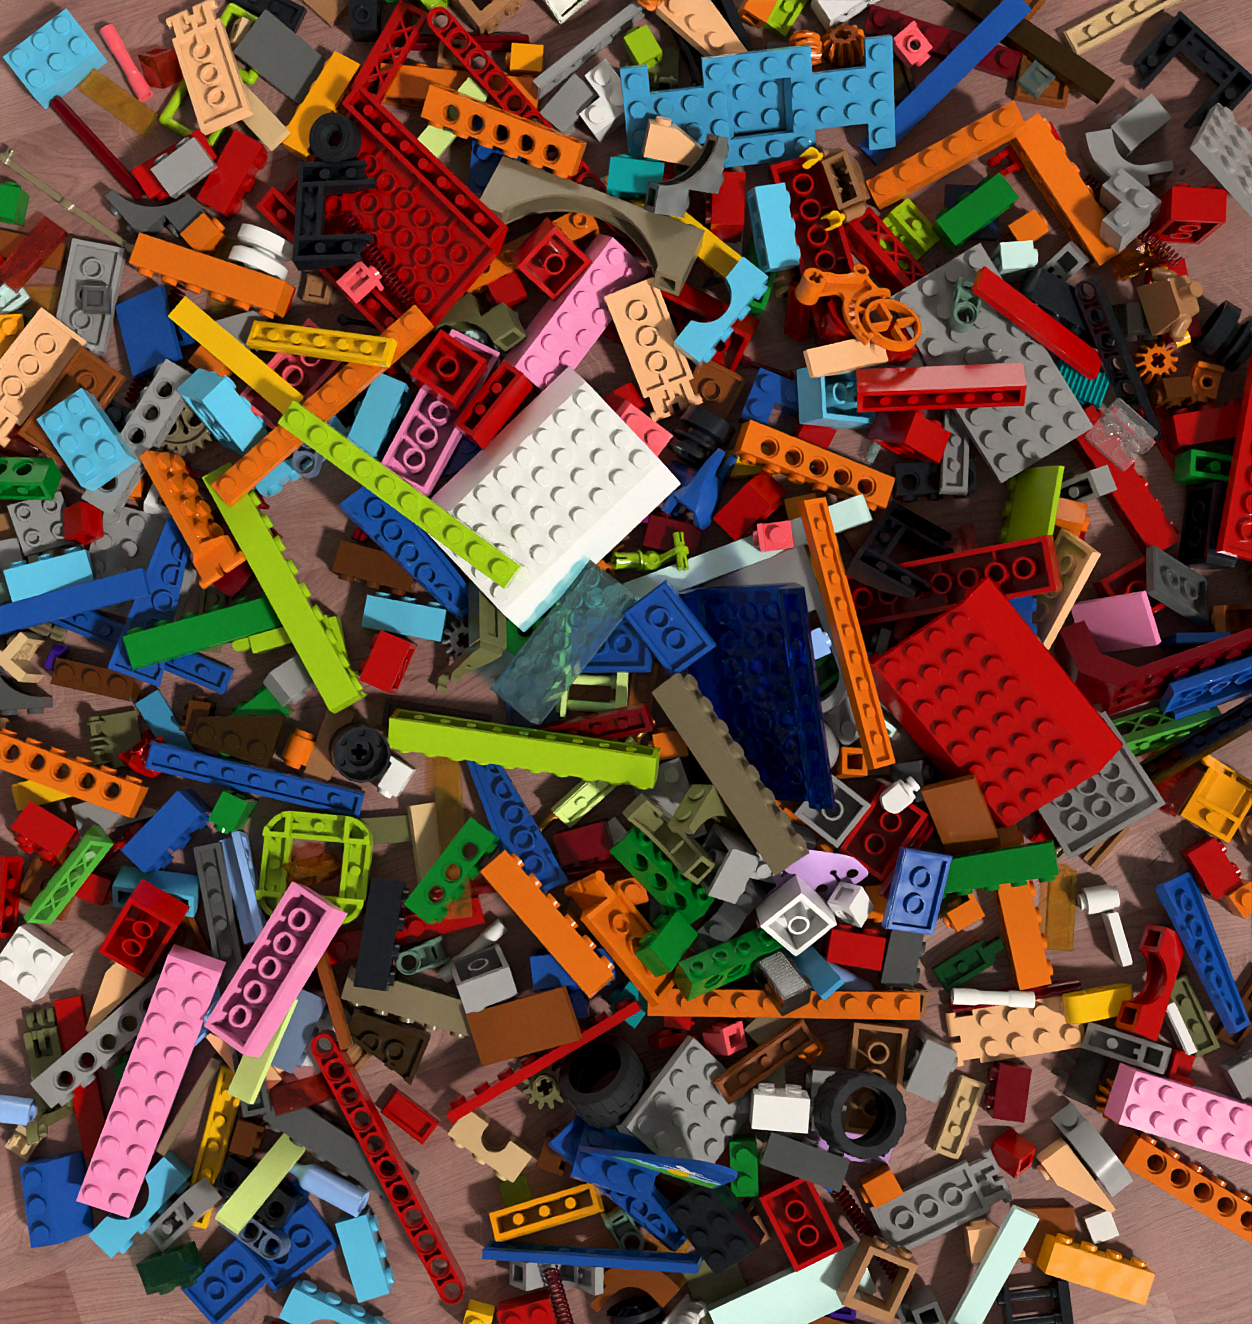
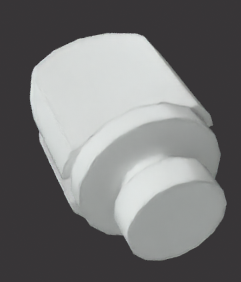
M909 776L906 779V783L901 779L892 783L879 797L882 808L893 814L905 809L916 798L913 791L917 792L920 789L916 781Z

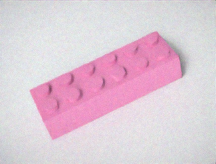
M603 234L596 236L585 251L592 261L590 265L556 301L549 298L525 330L527 338L512 347L503 359L524 373L532 384L533 389L539 394L566 368L570 366L574 370L611 322L612 317L604 296L641 282L648 273L611 236Z
M454 329L450 331V336L486 359V372L457 412L420 388L381 462L429 498L462 437V433L453 423L501 362L500 352Z
M292 881L210 1014L204 1027L241 1054L260 1058L348 913L309 887Z
M1120 1062L1104 1111L1105 1116L1124 1126L1252 1164V1103L1195 1085L1191 1086Z

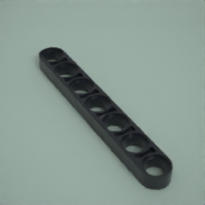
M1087 276L1075 286V296L1135 443L1142 449H1152L1161 440L1162 431L1104 286L1097 277ZM1084 284H1090L1094 288V296H1089L1084 292ZM1094 309H1100L1104 313V321L1095 318L1093 314ZM1105 333L1113 336L1114 345H1108L1104 341L1103 335ZM1114 358H1119L1123 361L1124 370L1117 369L1114 366ZM1124 382L1130 383L1134 387V394H1129L1124 390ZM1133 407H1140L1144 412V417H1137L1133 413ZM1146 430L1152 433L1154 440L1147 441L1144 439L1142 431Z

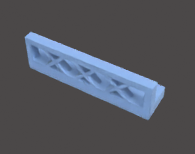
M236 831L231 833L232 837L219 840V842H222L230 888L243 942L245 945L255 943L268 922V916L256 899V890H259V879L248 834Z

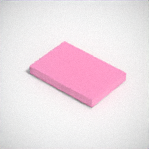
M1146 591L1076 602L1071 608L1075 623L1085 621L1100 653L1155 646L1161 643Z

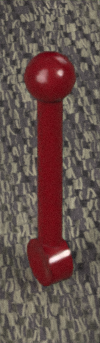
M743 357L741 360V365L744 368H749L750 366L757 369L763 368L790 380L794 378L792 371L784 372L752 362L749 357Z

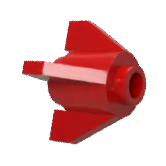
M148 729L142 736V740L137 742L131 750H125L119 753L117 757L125 765L131 767L134 772L145 775L149 779L154 777L157 779L166 773L145 768L152 741L166 742L161 736L155 738L152 731Z

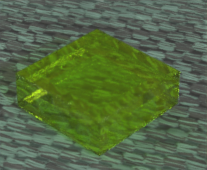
M525 1173L518 1175L513 1183L508 1179L506 1181H499L506 1208L533 1200Z

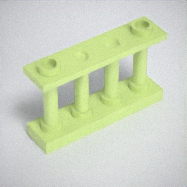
M568 610L567 617L562 618V633H566L562 695L561 697L557 696L556 712L560 713L561 719H567L568 711L602 712L627 706L629 673H612V676L571 673L573 619H575V613L573 610ZM570 684L611 686V689H616L615 700H610V702L569 700Z

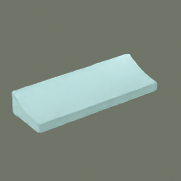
M852 1238L843 1242L844 1249L798 1272H795L793 1266L707 1305L713 1323L808 1324L845 1307L841 1304L836 1291L858 1247V1242ZM867 1268L857 1289L873 1294L877 1290Z

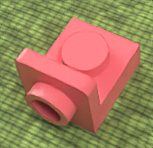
M362 261L357 262L336 281L339 287L356 304L374 287L380 292L384 289L379 281L382 278L381 274L372 265L367 268Z
M791 521L757 524V530L753 531L754 546L760 547L762 553L794 548Z

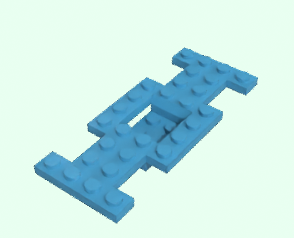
M882 35L863 38L864 66L812 72L811 46L809 44L701 57L702 86L650 92L647 64L620 67L628 154L636 160L647 158L643 157L642 147L648 118L656 119V116L672 119L671 123H675L699 144L705 143L707 133L729 138V153L724 161V168L798 158L809 147L816 148L815 130L866 124L867 148L869 150L896 147L892 36ZM786 128L787 130L780 132L734 137V134L751 133Z

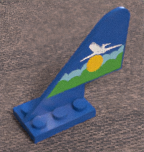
M586 1122L583 1126L569 1176L646 1202L650 1201L655 1178L659 1173L711 1189L737 1179L738 1172L731 1168L706 1161L655 1155L636 1137L607 1128L599 1129L586 1124Z

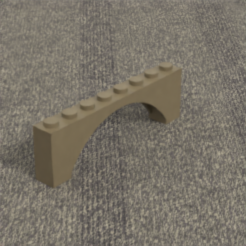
M505 156L500 160L480 198L506 225L530 215L556 211L582 213L606 221L620 229L640 248L652 269L655 278L653 287L676 296L680 295L699 254L705 231L694 225L672 219L670 216L646 211L643 206H637L619 197L610 196L592 187L583 186L568 178H561L543 169L532 167L519 160Z

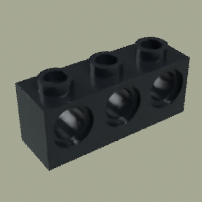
M350 0V31L355 42H376L381 34L382 0Z
M969 458L967 495H954V499L970 498V494L978 490L975 458ZM927 461L895 463L891 467V476L896 478L892 488L893 499L901 498V503L916 502L917 497H927V501L943 500V495L947 494H939V487L934 488L928 483L929 475H935L940 480V463ZM902 477H910L913 480V489L908 490L902 486Z
M233 1154L228 1157L212 1185L219 1189L220 1195L229 1199L257 1164L251 1160L240 1159ZM232 1172H235L238 1175V1184L232 1181ZM281 1181L255 1214L263 1218V1223L268 1227L281 1229L289 1223L304 1195ZM276 1201L283 1205V1213H279L276 1210Z

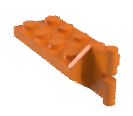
M149 450L142 453L139 458L191 550L190 559L201 577L198 583L203 589H206L224 576L221 568L228 573L246 560V556L241 551L237 552L230 537L224 535L222 528L214 521L209 505L200 496L197 483L190 478L185 469L184 460L177 453Z
M596 871L582 880L565 887L564 892L566 896L572 897L582 909L581 921L652 1007L659 1005L675 985L673 978L677 965L672 972L655 977L634 954L641 945L639 943L640 939L653 928L616 883L610 886L607 884L602 871Z

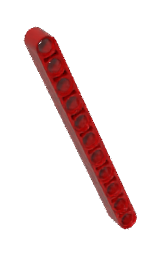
M439 6L430 10L427 21L433 33L502 109L529 120L537 118L541 121L542 125L554 129L446 8ZM440 15L446 16L448 18L446 26L436 28L434 26L436 17ZM457 36H463L467 40L466 45L462 49L453 47V40ZM475 57H483L485 59V65L480 70H475L471 67L472 60ZM495 77H500L504 80L502 89L492 90L490 88L491 80ZM512 98H520L523 104L520 110L511 111L508 108V103ZM526 135L533 143V139L529 135ZM558 150L548 152V155L556 160L559 152ZM581 160L577 174L573 176L568 175V179L578 184H581L585 179H592L596 183L595 189L607 194V187L583 160ZM604 221L616 236L622 239L629 238L626 234L619 232L615 226Z
M322 1030L313 1038L310 1046L311 1052L440 1298L447 1304H456L464 1296L467 1283L466 1278L347 1051L340 1050L336 1033L333 1030ZM320 1038H326L331 1042L330 1050H324L320 1047ZM338 1062L342 1064L344 1073H335L332 1070V1063ZM344 1088H354L357 1092V1097H347ZM357 1112H366L370 1117V1121L361 1122L357 1117ZM370 1137H380L383 1145L379 1147L372 1145ZM390 1160L395 1164L396 1169L388 1171L383 1167L382 1162ZM399 1184L406 1186L408 1194H398L395 1186ZM411 1209L418 1210L421 1218H411L408 1211ZM430 1234L434 1238V1242H423L421 1235ZM441 1258L445 1260L447 1266L439 1268L434 1264L433 1260ZM455 1283L459 1286L460 1290L451 1292L446 1285Z

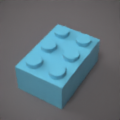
M67 9L63 10L3 56L8 65L45 110L50 107L49 103L54 97L61 96L62 98L108 62Z
M807 367L797 370L799 424L851 430L872 426L877 412H857L856 372L810 378Z
M198 368L176 389L177 392L223 448L244 456L269 434L265 429L267 424L258 415L253 414L250 410L252 405L245 397L238 395L234 390L236 385L226 375L223 377L219 376L212 370L209 372Z
M381 374L364 389L367 392L363 402H358L354 411L356 419L352 427L348 426L344 433L347 438L380 462L397 421L400 417H403L413 394L406 383L385 374Z
M80 388L36 419L79 484L92 492L138 461L95 396L83 388Z

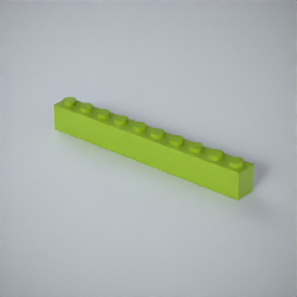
M293 400L279 420L278 424L503 589L508 588L523 567L301 403Z
M229 462L203 476L202 479L242 552L245 554L249 565L329 711L336 714L362 699L363 696L360 691L364 688L356 675L351 676L347 669L350 666V662L344 652L339 653L334 644L338 641L330 628L325 629L321 621L325 619L322 611L317 604L313 606L308 597L312 596V593L304 581L299 582L296 576L299 570L292 558L287 560L283 552L287 548L280 536L277 535L275 537L270 528L274 527L273 522L266 512L261 513L258 507L261 501L254 490L249 491L230 507L226 505L212 488L211 484L233 466Z
M396 709L389 718L388 744L391 749H396L400 753L417 752L422 753L426 757H448L452 761L469 760L479 765L496 764L501 765L505 769H527L531 773L548 772L553 773L557 777L574 776L580 777L584 781H607L610 785L627 784L642 790L654 788L658 778L661 749L658 747L404 709Z

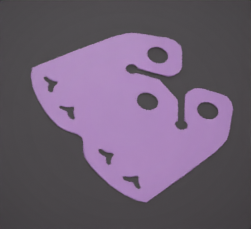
M808 849L810 853L787 868L785 871L788 873L784 877H781L783 872L776 876L772 874L776 887L767 894L766 898L780 888L784 882L797 875L824 900L828 901L839 884L835 877L830 874V871L836 870V874L842 882L854 885L866 878L868 871L854 857ZM856 869L858 875L850 878L846 875L847 871ZM825 884L828 886L826 892L819 893L816 891L817 886Z

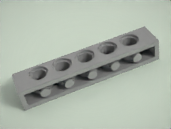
M165 359L163 364L160 363L156 367L153 381L149 387L146 386L142 390L139 404L135 410L133 409L128 413L125 419L126 425L120 433L138 461L114 477L116 484L111 490H107L106 483L94 492L83 488L84 494L81 497L83 500L113 517H118L146 471L139 456L146 450H159L187 404L176 389L192 375L190 372L168 359ZM171 385L172 393L168 397H162V390L166 386ZM157 408L158 416L154 420H149L148 413L152 409ZM143 431L144 439L140 443L135 444L134 437L136 433Z
M161 973L149 981L30 1083L50 1108L57 1104L63 1107L75 1097L73 1091L81 1085L84 1089L97 1078L94 1073L99 1068L103 1067L106 1070L118 1060L115 1055L124 1048L127 1052L135 1045L148 1010L146 1006L147 999L153 996ZM127 1016H134L137 1019L138 1025L135 1030H131L126 1026L125 1020ZM106 1034H111L116 1038L114 1048H109L105 1045L104 1037ZM85 1052L91 1053L94 1056L95 1062L93 1066H87L83 1062ZM63 1071H68L72 1074V1084H65L62 1081L61 1074Z

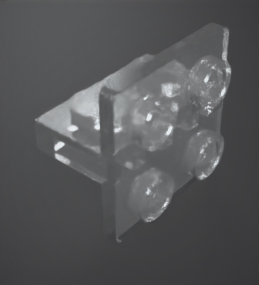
M1117 398L1093 425L1094 427L1085 434L1084 438L1124 472L1139 455L1153 447L1156 443L1153 439L1158 432L1121 398Z

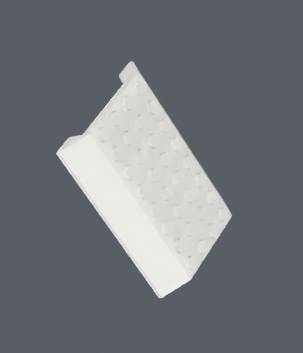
M569 366L494 437L484 450L482 449L431 498L523 566L508 588L503 589L432 536L431 538L492 603L520 630L525 632L681 483L594 389Z

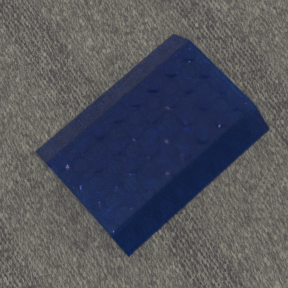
M796 582L701 587L677 592L717 644L681 672L687 671L688 674H691L696 679L698 689L703 696L711 701L713 711L719 719L725 722L729 729L728 733L734 742H737L742 747L744 756L749 764L757 769L761 782L772 791L775 800L808 801L810 809H835L836 803L805 587ZM688 748L693 784L713 785Z

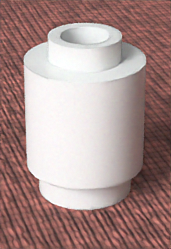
M1104 884L1081 888V893L1077 894V903L1079 909L1084 910L1089 915L1113 911L1115 907L1120 906V898L1116 886Z

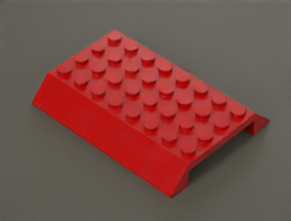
M358 82L343 100L342 104L349 110L345 117L352 120L361 133V148L354 160L366 161L368 166L364 169V172L368 179L374 177L377 188L326 196L324 235L351 234L345 225L351 217L357 216V220H360V224L363 225L362 229H366L365 233L373 234L375 245L378 246L377 250H381L380 254H384L383 258H387V262L393 267L392 271H396L395 275H399L398 279H402V283L405 284L404 288H408L407 292H411L410 296H414V300L417 301L416 305H420L419 309H423L422 313H426V317L429 318V321L435 328L499 255L508 226ZM339 132L333 133L330 137L331 146H337L341 141ZM313 153V155L309 158L307 162L325 161L321 160ZM298 173L283 191L272 186L256 206L292 244L294 243ZM355 218L348 223V227L356 221ZM362 251L360 254L363 258L362 262L368 268L372 263ZM356 263L319 269L381 333L405 313L406 309L402 308V305L396 299L397 296L393 295V292L390 291V288L387 287L382 278L379 281L384 289L380 292L374 287L357 304L339 287L336 281ZM432 330L428 332L424 337L428 336L432 332Z
M989 575L966 590L962 601L882 655H879L876 651L868 657L880 700L946 780L975 774L996 828L1010 827L1096 775L1123 746L1120 739Z

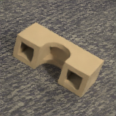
M478 1108L455 1121L448 1132L451 1142L461 1149L463 1147L467 1148L472 1152V1157L482 1165L487 1163L494 1169V1174L503 1181L508 1179L513 1183L532 1158L534 1150L513 1134L503 1145L494 1146L489 1144L484 1138L483 1131L488 1126L491 1118Z

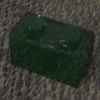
M195 1241L165 1249L163 1252L151 1253L136 1264L147 1295L157 1292L159 1295H164L173 1291L178 1286L181 1289H186L196 1284V1278L205 1272Z

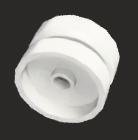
M243 223L238 232L237 239L244 246H233L227 260L230 263L285 281L288 270L282 263L292 262L293 244L270 231Z

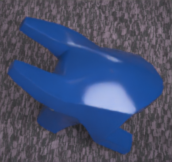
M720 448L710 456L701 469L689 467L674 460L671 461L668 469L681 484L678 486V489L668 496L661 510L670 514L674 508L672 514L676 517H681L688 508L694 513L693 525L701 530H705L717 513L722 489L727 483L738 457L731 454L718 470L717 468L726 453Z

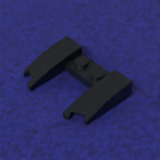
M1181 11L1177 13L1132 63L1133 67L1138 66L1143 81L1139 84L1143 91L1178 53H1181L1218 87L1183 125L1187 129H1192L1193 125L1201 127L1209 110L1218 102L1223 108L1227 107L1232 112L1252 90V75Z
M365 160L299 162L292 258L298 271L334 268L362 261L363 258L360 254L366 244H372L374 241L373 234L324 235L326 196L377 188L374 177L368 179L364 172V169L368 166Z
M892 501L853 558L845 575L880 591L910 599L918 591L922 590L927 593L931 590L932 583L889 560L888 557L898 542L937 556L951 554L954 552L953 548L944 546V541H949L952 534Z

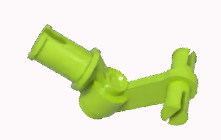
M673 533L675 548L661 555L655 551H648L642 554L641 550L627 553L613 552L612 563L616 564H613L612 567L614 570L636 569V571H642L648 575L656 572L660 566L677 560V570L686 571L689 569L687 560L689 549L685 546L684 533Z

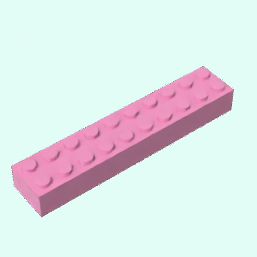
M175 944L173 945L167 956L76 1201L129 1218L226 962Z

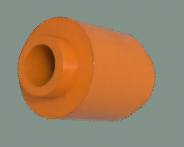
M295 728L293 734L290 733L281 756L286 759L284 764L296 769H300L301 765L307 766L315 742H313L315 735Z

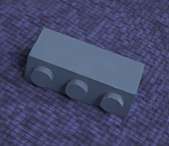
M306 983L296 998L298 1002L271 1065L290 1074L293 1073L296 1066L301 1068L308 1054L304 1049L307 1043H311L319 1032V1028L315 1026L319 1018L325 1019L329 1012L324 991Z

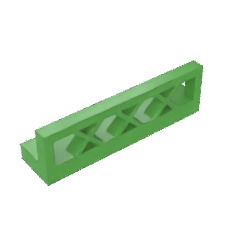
M1160 706L1111 721L1116 728L1126 726L1133 729L1131 733L1121 736L1136 757L1164 749L1222 715V713L1216 706L1210 708V710L1174 720L1167 717L1170 712L1163 714ZM1146 719L1159 721L1157 725L1152 727L1142 724L1143 720Z
M92 825L32 902L31 908L23 917L27 923L51 925L110 850L114 843L101 826Z

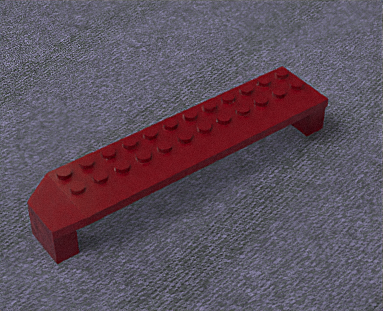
M1083 620L1060 629L1053 651L1060 666L1092 706L1101 713L1105 711L1107 715H1111L1162 697L1170 681L1177 677L1185 676V678L1194 676L1196 672L1203 668L1210 667L1211 670L1218 668L1222 663L1230 659H1236L1237 661L1245 659L1248 654L1252 653V628L1158 661L1135 667L1100 653Z

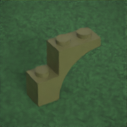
M470 292L462 296L432 330L436 335L441 329L447 334L452 329L458 332H483L488 334L491 340L505 352L527 338L516 312L502 302L492 307L489 312H486L483 303Z
M692 784L668 823V827L672 832L694 834L699 826L709 818H713L719 825L727 828L743 829L715 786Z
M641 793L622 812L627 820L644 832L668 856L682 875L698 885L717 866L701 844L686 835V833L672 832L668 827L672 815Z

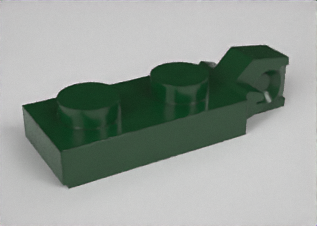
M998 936L988 942L982 938L931 969L947 993L952 988H956L992 966V963L997 960L994 955L1006 947Z

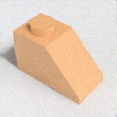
M977 1217L963 1224L966 1255L971 1263L982 1261L999 1230L998 1226L983 1217ZM1022 1250L1018 1258L1026 1257L1024 1250Z

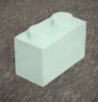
M1033 240L1001 242L989 258L1005 282L1023 281L1026 271L1033 270L1035 265H1037L1038 251L1033 249Z

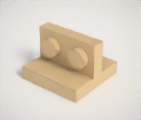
M27 632L15 633L8 641L0 639V665L19 682L38 683L44 674L29 660L45 644L46 640L39 634Z

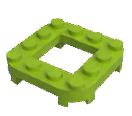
M284 811L273 817L267 826L264 827L262 836H264L259 890H256V899L259 901L262 909L271 917L288 889L293 838L345 843L339 897L321 896L348 913L342 924L358 919L365 910L368 900L373 852V836L370 827L362 820L352 816Z

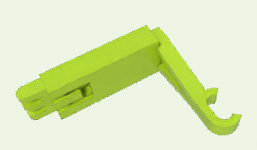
M324 615L325 619L321 621L325 629L330 628L338 641L334 645L338 652L343 651L348 658L350 666L347 669L351 676H360L358 671L353 670L340 617ZM284 627L235 640L232 643V648L235 651L245 652L252 650L254 654H264L292 646L293 643ZM361 692L363 698L368 695L365 692Z

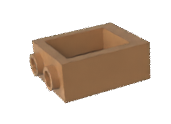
M863 1234L836 1291L841 1304L891 1324L918 1268V1264L912 1256L913 1253L901 1245H898L897 1248L891 1246L885 1239L879 1236H873L872 1238ZM873 1255L901 1266L885 1300L857 1289Z

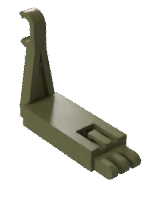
M469 577L470 647L451 665L438 673L435 679V689L444 693L447 690L446 684L448 680L459 684L462 675L495 661L502 656V651L507 649L506 616Z
M54 1007L47 1008L48 1019H46L44 1009L37 1010V1021L33 1011L26 1012L28 1031L23 1033L32 1081L64 1055ZM63 1071L61 1074V1079L65 1084H69L67 1071ZM34 1089L39 1114L26 1125L28 1143L39 1142L40 1137L48 1136V1126L71 1115L74 1112L73 1099L63 1107L57 1104L50 1108Z

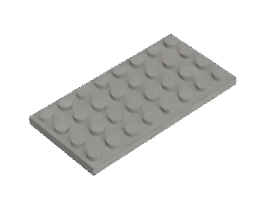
M981 243L889 299L905 304L920 319L922 333L915 345L919 350L917 351L926 366L1023 362L1027 384L1024 406L953 409L998 484H1001L1094 426L1045 347L984 300L981 302L976 322L967 332L957 333L950 328L948 318L952 305L953 290L958 276L963 277V280L974 282L978 270L986 266L1002 279ZM893 311L897 319L904 318L899 313ZM957 313L960 321L969 322L966 314ZM904 328L910 338H914L913 328Z

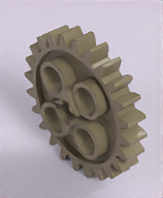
M187 369V370H186V371L190 372L191 374H193V371H191L190 369ZM147 381V382H146L147 385L150 386L151 382H150V381ZM171 385L166 386L162 390V397H168L172 393ZM186 404L185 410L181 412L182 418L178 417L175 422L177 426L176 431L167 435L159 450L163 451L167 447L169 453H175L177 449L179 454L184 456L186 448L195 454L196 445L205 449L203 441L207 439L213 443L214 440L210 435L211 432L203 422L198 426H192L191 421L196 414ZM154 408L148 413L149 420H154L158 416V409ZM184 423L188 428V434L184 433Z

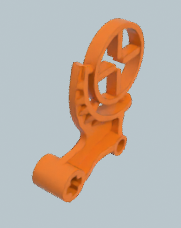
M856 264L852 272L848 274L822 272L816 268L805 270L795 290L797 300L805 305H814L819 297L829 295L841 297L845 323L852 334L864 346L871 340L884 349L901 352L911 349L917 343L922 333L920 319L905 304L889 299L891 297L890 290L877 287L868 276L869 270L866 266ZM870 303L866 309L861 307L864 304ZM877 310L883 322L871 323L869 313ZM889 310L895 311L904 317L897 319L891 330L895 341L879 333L887 331L893 317ZM859 314L863 315L861 322L859 319ZM912 327L914 338L907 341L900 328Z

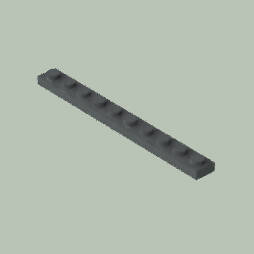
M222 842L194 847L193 850L213 957L226 962L218 983L220 995L222 996L244 961L223 845ZM230 1046L236 1073L243 1054ZM266 1077L254 1104H248L240 1100L243 1118L272 1111Z

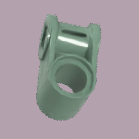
M958 276L954 286L952 305L948 318L950 328L957 333L967 332L978 318L982 299L971 291L974 282L963 280L961 276ZM957 313L966 314L969 322L960 321Z
M442 935L432 937L403 950L396 961L398 970L402 974L412 975L451 961L444 951L441 942L443 939ZM413 955L417 961L416 966L413 968L404 966L403 956Z
M619 1206L609 1212L603 1211L601 1213L607 1229L614 1236L621 1249L643 1250V1230L631 1216ZM634 1235L638 1237L640 1242L635 1246H630L625 1242V1238Z

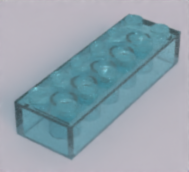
M589 560L490 689L529 722L540 725L624 618L623 612L633 605L639 596L601 566Z

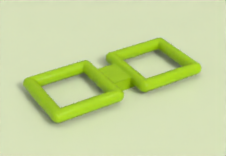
M229 3L220 17L225 29H227L234 16L238 18L244 17L252 21L251 26L259 18L235 3ZM238 66L242 81L248 85H253L259 74L252 68L247 72ZM184 77L159 117L161 125L183 138L194 131L175 121L172 117L188 93ZM228 126L211 133L208 137L214 149Z

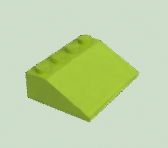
M1064 466L1026 468L1008 479L1007 490L1010 491L1009 501H1005L1002 516L1006 518L1004 527H1001L999 530L998 543L1003 544L1044 535H1053Z

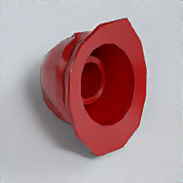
M832 298L827 303L828 310L819 325V338L823 345L856 339L845 323L842 313V299ZM859 314L860 322H861L862 316H863V315H861V314ZM869 316L870 322L874 323L873 319Z

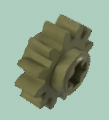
M552 1063L522 1081L524 1084L529 1085L522 1090V1094H531L529 1104L537 1100L539 1101L538 1108L542 1109L544 1103L547 1102L548 1106L553 1109L555 1099L561 1103L564 1101L558 1084L559 1071L562 1065L554 1069L552 1068ZM543 1079H546L547 1083L551 1081L550 1087L547 1090L544 1089V1086L540 1087Z

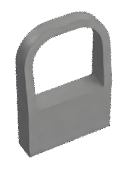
M802 544L704 583L745 697L758 715L770 722L793 724L831 711L845 699L848 693L808 546ZM818 613L823 629L830 638L831 650L838 666L839 679L834 692L820 703L793 713H778L769 708L762 700L742 642L811 614Z

